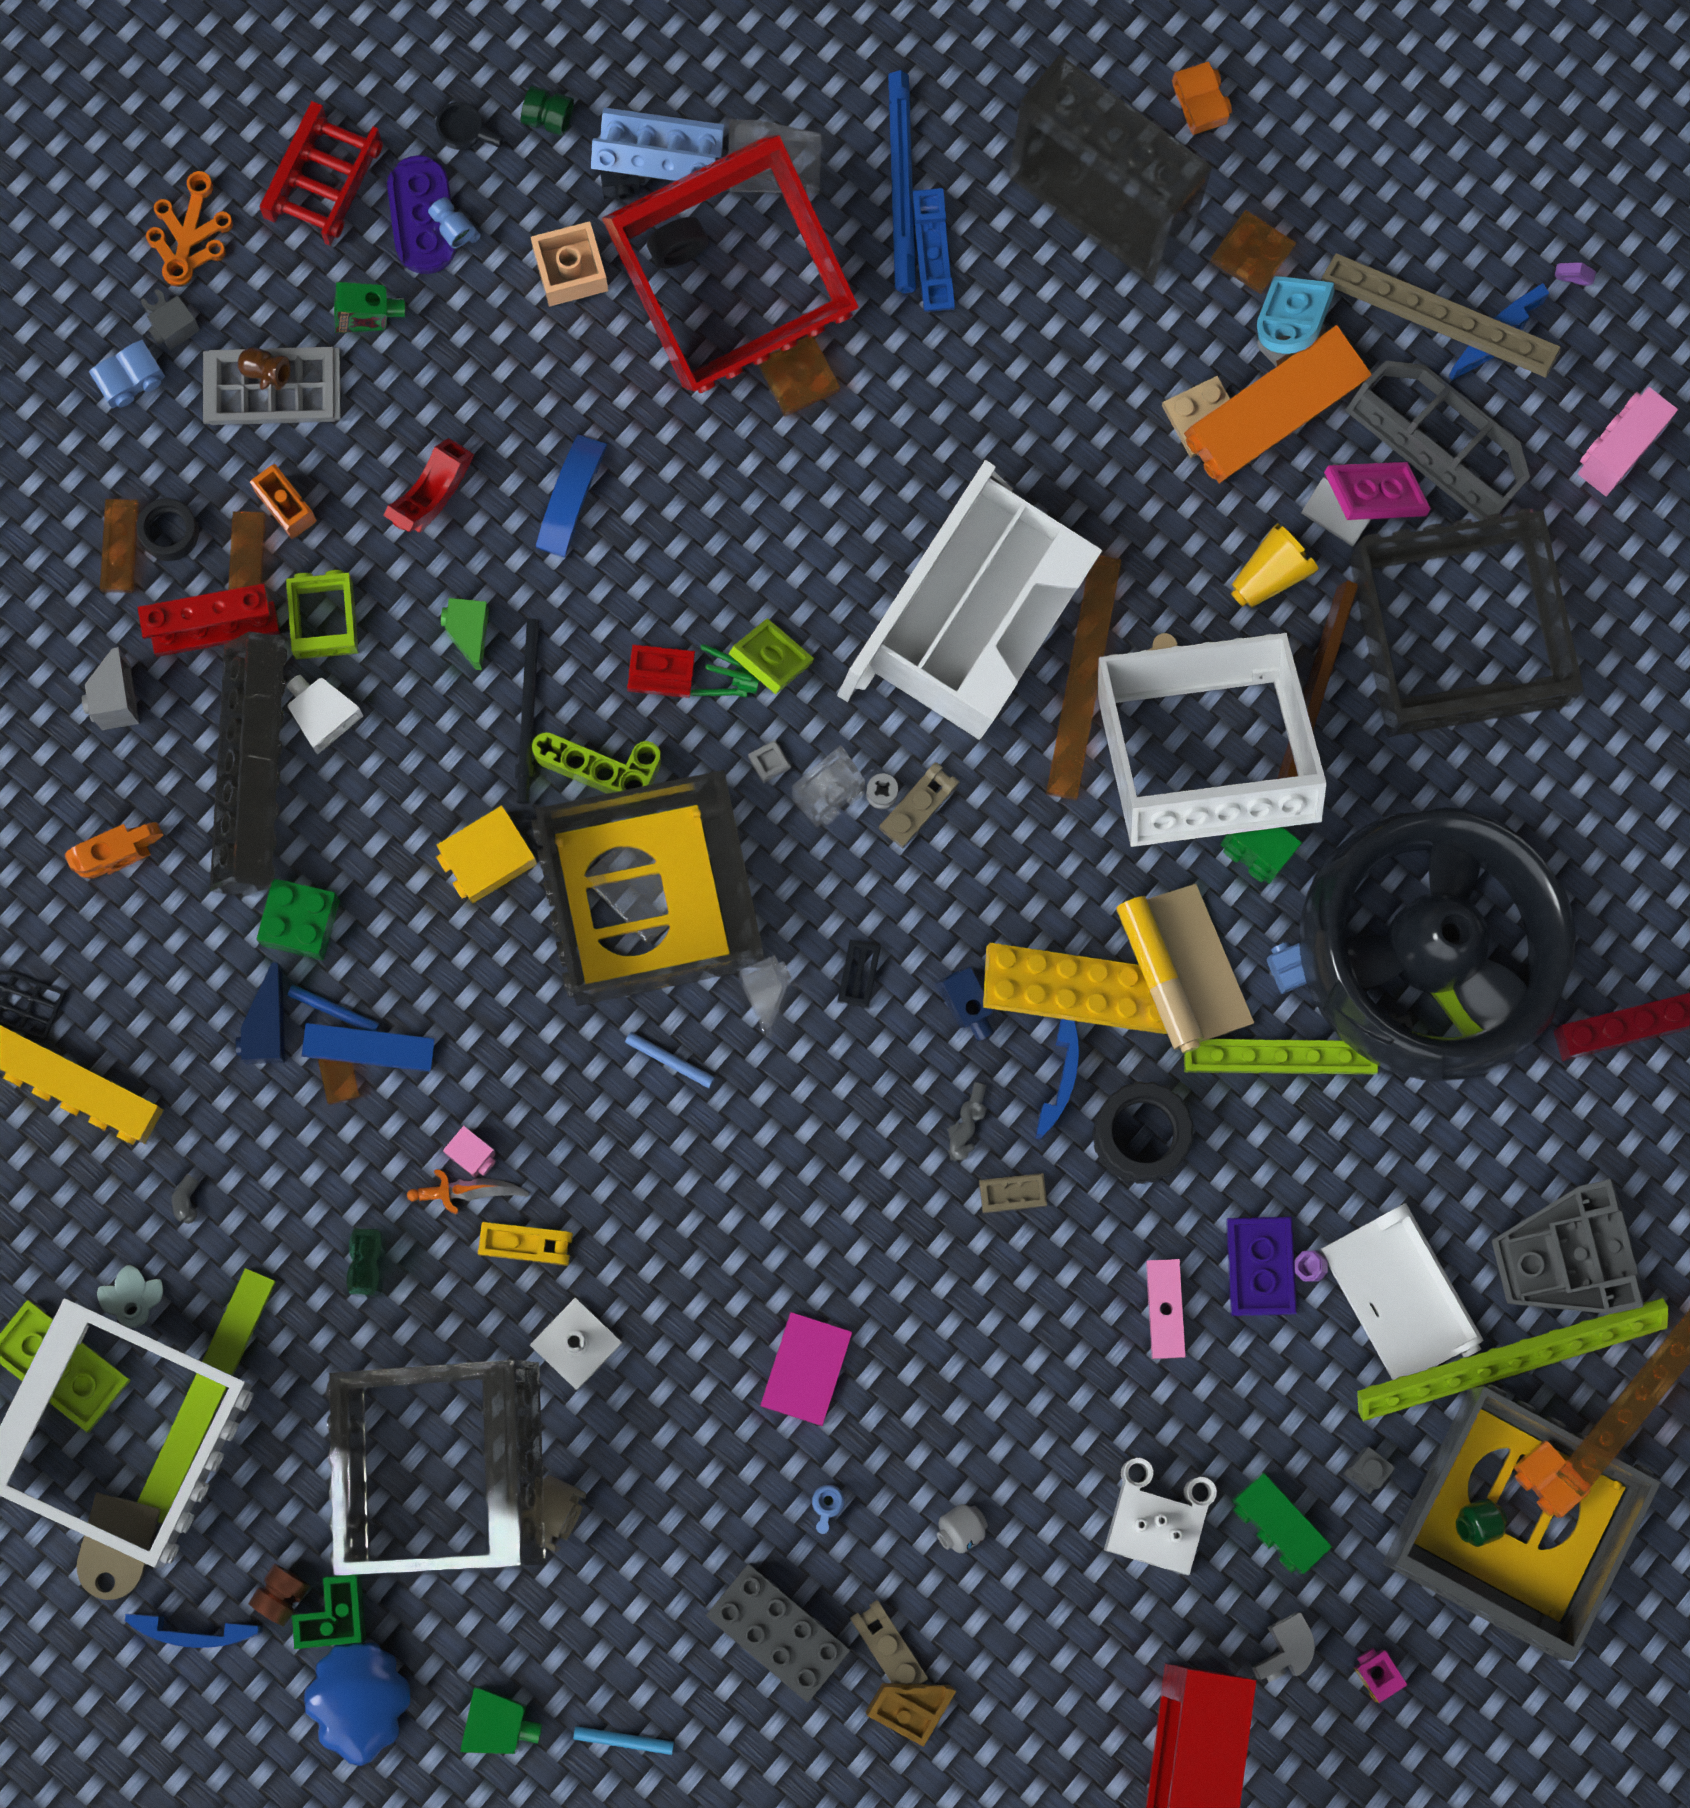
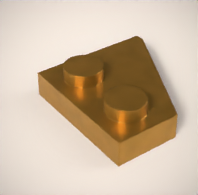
M882 1683L865 1713L868 1717L924 1747L956 1690L950 1685Z

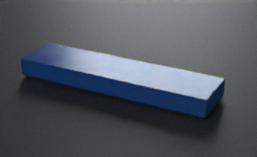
M306 1023L302 1057L430 1072L435 1039Z

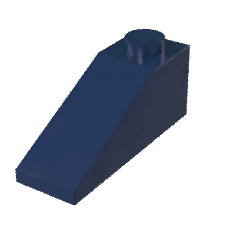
M278 962L271 963L241 1026V1037H236V1054L241 1056V1060L246 1065L285 1063L283 968Z

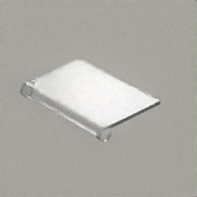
M615 847L584 875L594 885L592 888L626 923L668 914L660 874L609 883L603 876L606 873L650 865L656 862L650 855L639 849ZM669 925L636 931V933L649 946Z

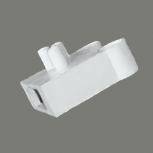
M1143 1458L1128 1460L1121 1469L1123 1483L1104 1551L1183 1575H1190L1208 1506L1216 1498L1217 1490L1215 1484L1206 1477L1191 1479L1184 1487V1497L1189 1505L1140 1491V1488L1148 1485L1153 1478L1152 1466ZM1133 1464H1139L1145 1470V1477L1140 1483L1132 1481L1129 1477V1468ZM1196 1483H1202L1208 1489V1496L1203 1502L1195 1500L1192 1495V1488Z

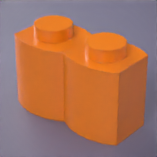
M1208 61L1174 72L1172 79L1173 87L1192 135L1226 125L1229 114L1232 113V107L1227 96L1223 97L1219 89L1221 78L1218 70L1212 69Z
M1548 1441L1539 1443L1513 1466L1517 1471L1515 1475L1516 1480L1525 1490L1529 1491L1532 1489L1540 1498L1537 1501L1538 1506L1549 1517L1554 1514L1557 1518H1562L1591 1492L1583 1480L1569 1467L1563 1457Z

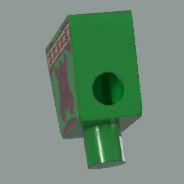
M336 282L334 298L335 333L381 331L386 327L387 317H405L404 298H387L386 286Z

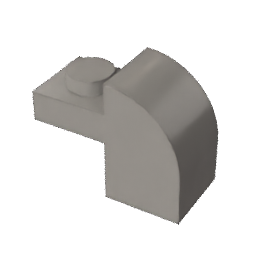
M1295 1612L1267 1627L1280 1652L1251 1667L1257 1679L1267 1678L1268 1682H1271L1286 1674L1284 1668L1287 1666L1292 1675L1299 1676L1310 1665L1315 1649L1314 1638L1302 1613Z

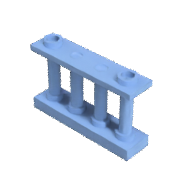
M604 107L601 122V138H593L591 169L676 181L716 161V157L721 158L725 125Z

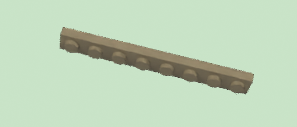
M1335 253L1322 276V281L1333 282L1334 289L1545 378L1560 354L1561 347L1337 253Z

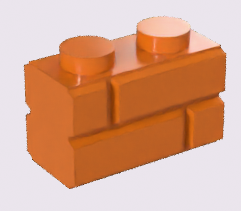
M276 464L271 465L250 481L254 492L291 539L296 538L317 521L312 510L303 501L302 497Z

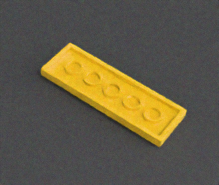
M989 943L986 946L983 1008L1167 1034L1139 965Z

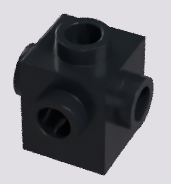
M600 170L604 199L617 198L619 200H628L633 198L634 195H640L639 184L645 183L644 176Z

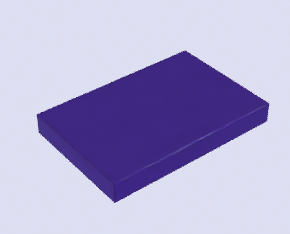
M1292 1217L1227 1218L1230 1316L1296 1315Z

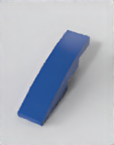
M1542 283L1515 300L1493 319L1519 330L1523 329L1530 318L1527 313L1543 305L1548 297L1549 292ZM1468 346L1452 368L1449 378L1453 381L1495 358V356Z

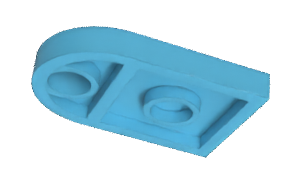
M1274 276L1257 320V332L1260 343L1268 350L1282 354L1296 353L1311 346L1317 340L1335 292L1334 283ZM1281 336H1290V337H1291V338H1289V339H1287V340H1279V339H1278V338L1281 337Z

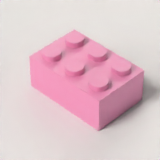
M1650 387L1642 395L1636 392L1620 414L1615 416L1602 435L1593 442L1579 462L1583 464V467L1578 472V475L1607 497L1662 432L1678 409Z

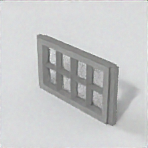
M340 348L262 349L270 352L273 357L286 356L289 359L291 367L290 377L281 390H276L271 384L266 389L261 390V379L248 378L241 374L238 369V358L245 349L203 351L204 424L335 422L341 420Z

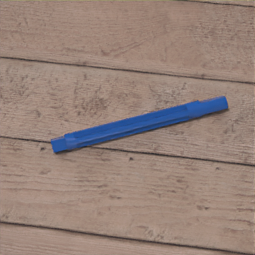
M899 70L889 73L888 79L895 289L904 294L912 293L916 290L909 75Z

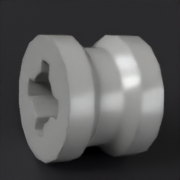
M885 773L877 774L869 780L866 791L869 804L881 810L891 807L896 802L898 784L891 775Z

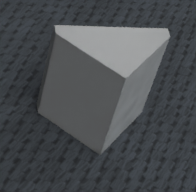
M1326 475L1322 478L1301 514L1351 546L1355 545L1371 519H1346Z

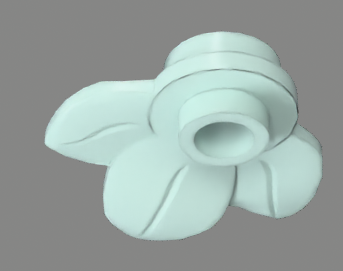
M131 1265L121 1269L115 1279V1286H100L97 1290L98 1301L102 1309L108 1314L116 1315L118 1321L128 1328H136L143 1325L148 1319L149 1310L160 1302L163 1295L161 1279L145 1282L140 1271ZM137 1307L136 1313L132 1315L127 1314L129 1308Z

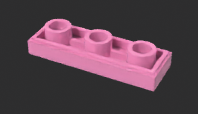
M1180 1260L1146 1261L1152 1359L1185 1358ZM1161 1304L1169 1305L1171 1309L1169 1315H1163L1160 1312Z

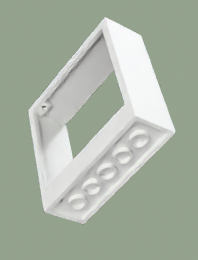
M1287 633L1267 634L1259 637L1236 638L1228 641L1205 642L1197 645L1174 646L1166 649L1143 650L1135 653L1112 654L1099 657L1098 701L1131 847L1322 822L1326 780ZM1274 682L1298 776L1143 797L1136 796L1116 703Z
M64 1298L0 1425V1496L154 1568L164 1567L167 1563L171 1564L180 1547L175 1544L180 1533H186L195 1515L190 1512L195 1502L201 1503L208 1491L209 1484L205 1483L210 1471L216 1472L224 1457V1454L220 1451L225 1441H231L238 1429L239 1423L235 1422L240 1410L246 1411L253 1398L254 1393L250 1392L252 1385ZM88 1323L229 1388L150 1551L8 1486L77 1344H81L89 1328L87 1326Z

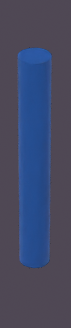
M292 985L289 989V997L357 1028L376 1032L379 1029L380 1023L296 985Z

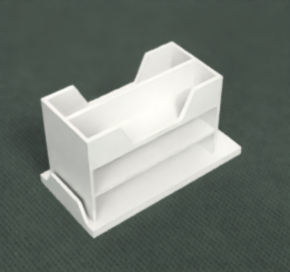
M985 460L854 661L837 696L848 702L856 689L865 690L876 673L980 740L1000 712L1020 677L1102 550L1012 493L1013 488L994 471L996 466Z

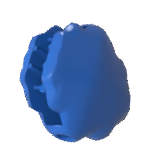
M377 1643L335 1645L329 1654L316 1664V1679L306 1687L304 1692L305 1713L319 1724L318 1738L324 1748L337 1752L349 1764L363 1766L372 1762L383 1748L394 1743L398 1738V1717L410 1706L409 1683L396 1671L395 1657L382 1650Z

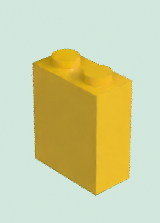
M502 805L436 845L441 853L436 856L445 873L449 870L452 871L457 879L452 884L461 899L468 897L472 904L537 865L535 857Z

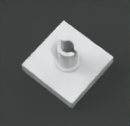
M574 1298L530 1346L578 1391L619 1348L622 1342L583 1304Z

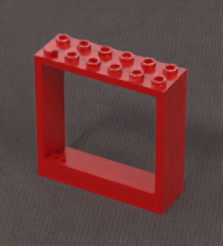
M767 135L602 217L682 387L688 390H698L699 393H703L716 386L715 380L721 377H726V379L733 378L743 372V366L750 363L754 365L761 364L771 358L769 353L778 349L786 351L798 344L796 339L806 335L809 338L816 336L826 330L824 325L834 321L836 324L844 322L853 316L852 311L859 308L780 135ZM770 168L831 301L691 371L628 239Z
M1165 1664L1145 1808H1240L1256 1680L1228 1673Z

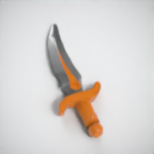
M438 1169L434 1170V1174L440 1178V1186L418 1188V1190L411 1189L407 1193L408 1200L413 1202L417 1201L418 1198L419 1201L441 1199L444 1207L453 1214H458V1209L450 1202V1199L454 1198L471 1201L491 1196H529V1192L517 1185L495 1179L478 1178L472 1181L459 1179L456 1182L449 1183L446 1174Z

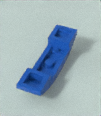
M943 188L914 190L912 192L914 225L924 312L955 309L950 274Z
M579 434L575 438L552 492L535 546L537 549L563 558L566 557L576 531V522L594 474H597L606 451V443Z
M1061 1019L1055 1045L1068 1049L1055 1105L1043 1103L1035 1135L1037 1139H1042L1057 1122L1073 1090L1078 1068L1079 1046L1075 1021Z
M125 1614V1622L142 1634L167 1644L182 1647L209 1648L231 1645L263 1633V1626L239 1623H225L224 1636L163 1630L165 1618L163 1616Z

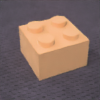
M590 221L531 237L534 256L549 307L608 291L606 274Z

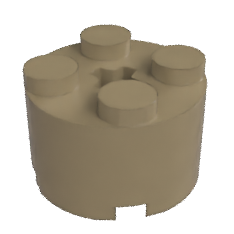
M552 1475L546 1476L545 1479L537 1477L529 1493L533 1497L528 1507H522L518 1513L515 1525L520 1527L519 1533L521 1536L554 1552H558L562 1547L556 1544L560 1538L566 1541L569 1538L583 1506L578 1504L579 1497L585 1499L586 1492Z

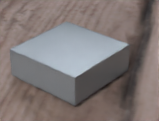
M776 739L748 754V758L763 784L791 769Z

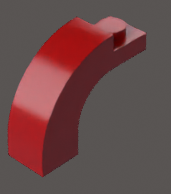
M450 438L436 445L419 479L405 495L387 506L384 516L391 520L399 529L408 532L416 530L419 533L423 531L442 511L456 491L474 454Z

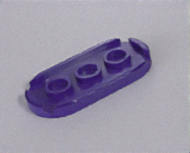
M422 155L410 156L402 159L397 164V167L394 168L393 172L391 171L387 180L395 249L399 260L406 268L419 274H432L447 267L453 260L457 248H451L440 234V222H435L428 213L431 205L440 198L447 197L451 202L449 181L444 168L434 162L433 159Z

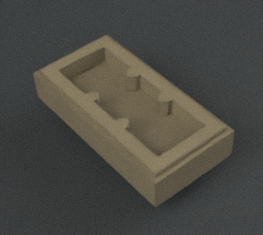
M1044 1173L979 1180L982 1213L1047 1206Z

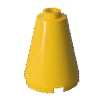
M1277 523L1272 527L1231 584L1234 588L1231 595L1242 607L1248 604L1253 608L1315 574L1319 568L1312 557L1308 560L1306 559L1305 549L1293 535Z

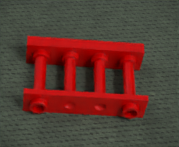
M311 101L259 206L264 219L275 223L279 214L283 215L286 213L322 228L321 234L324 243L331 246L334 238H339L345 224L343 219L373 158L377 159L382 151L383 141L381 140L379 129L372 126L368 137H362L329 123L323 105ZM325 134L361 149L355 163L351 164L315 149L314 143L318 135L322 136ZM312 160L348 175L342 190H337L302 175L301 169L305 161L309 162ZM298 186L334 201L335 204L329 216H323L290 202L288 195L291 189Z
M264 583L137 607L143 639L152 638L154 655L156 657L280 634L276 606L274 601L268 602Z

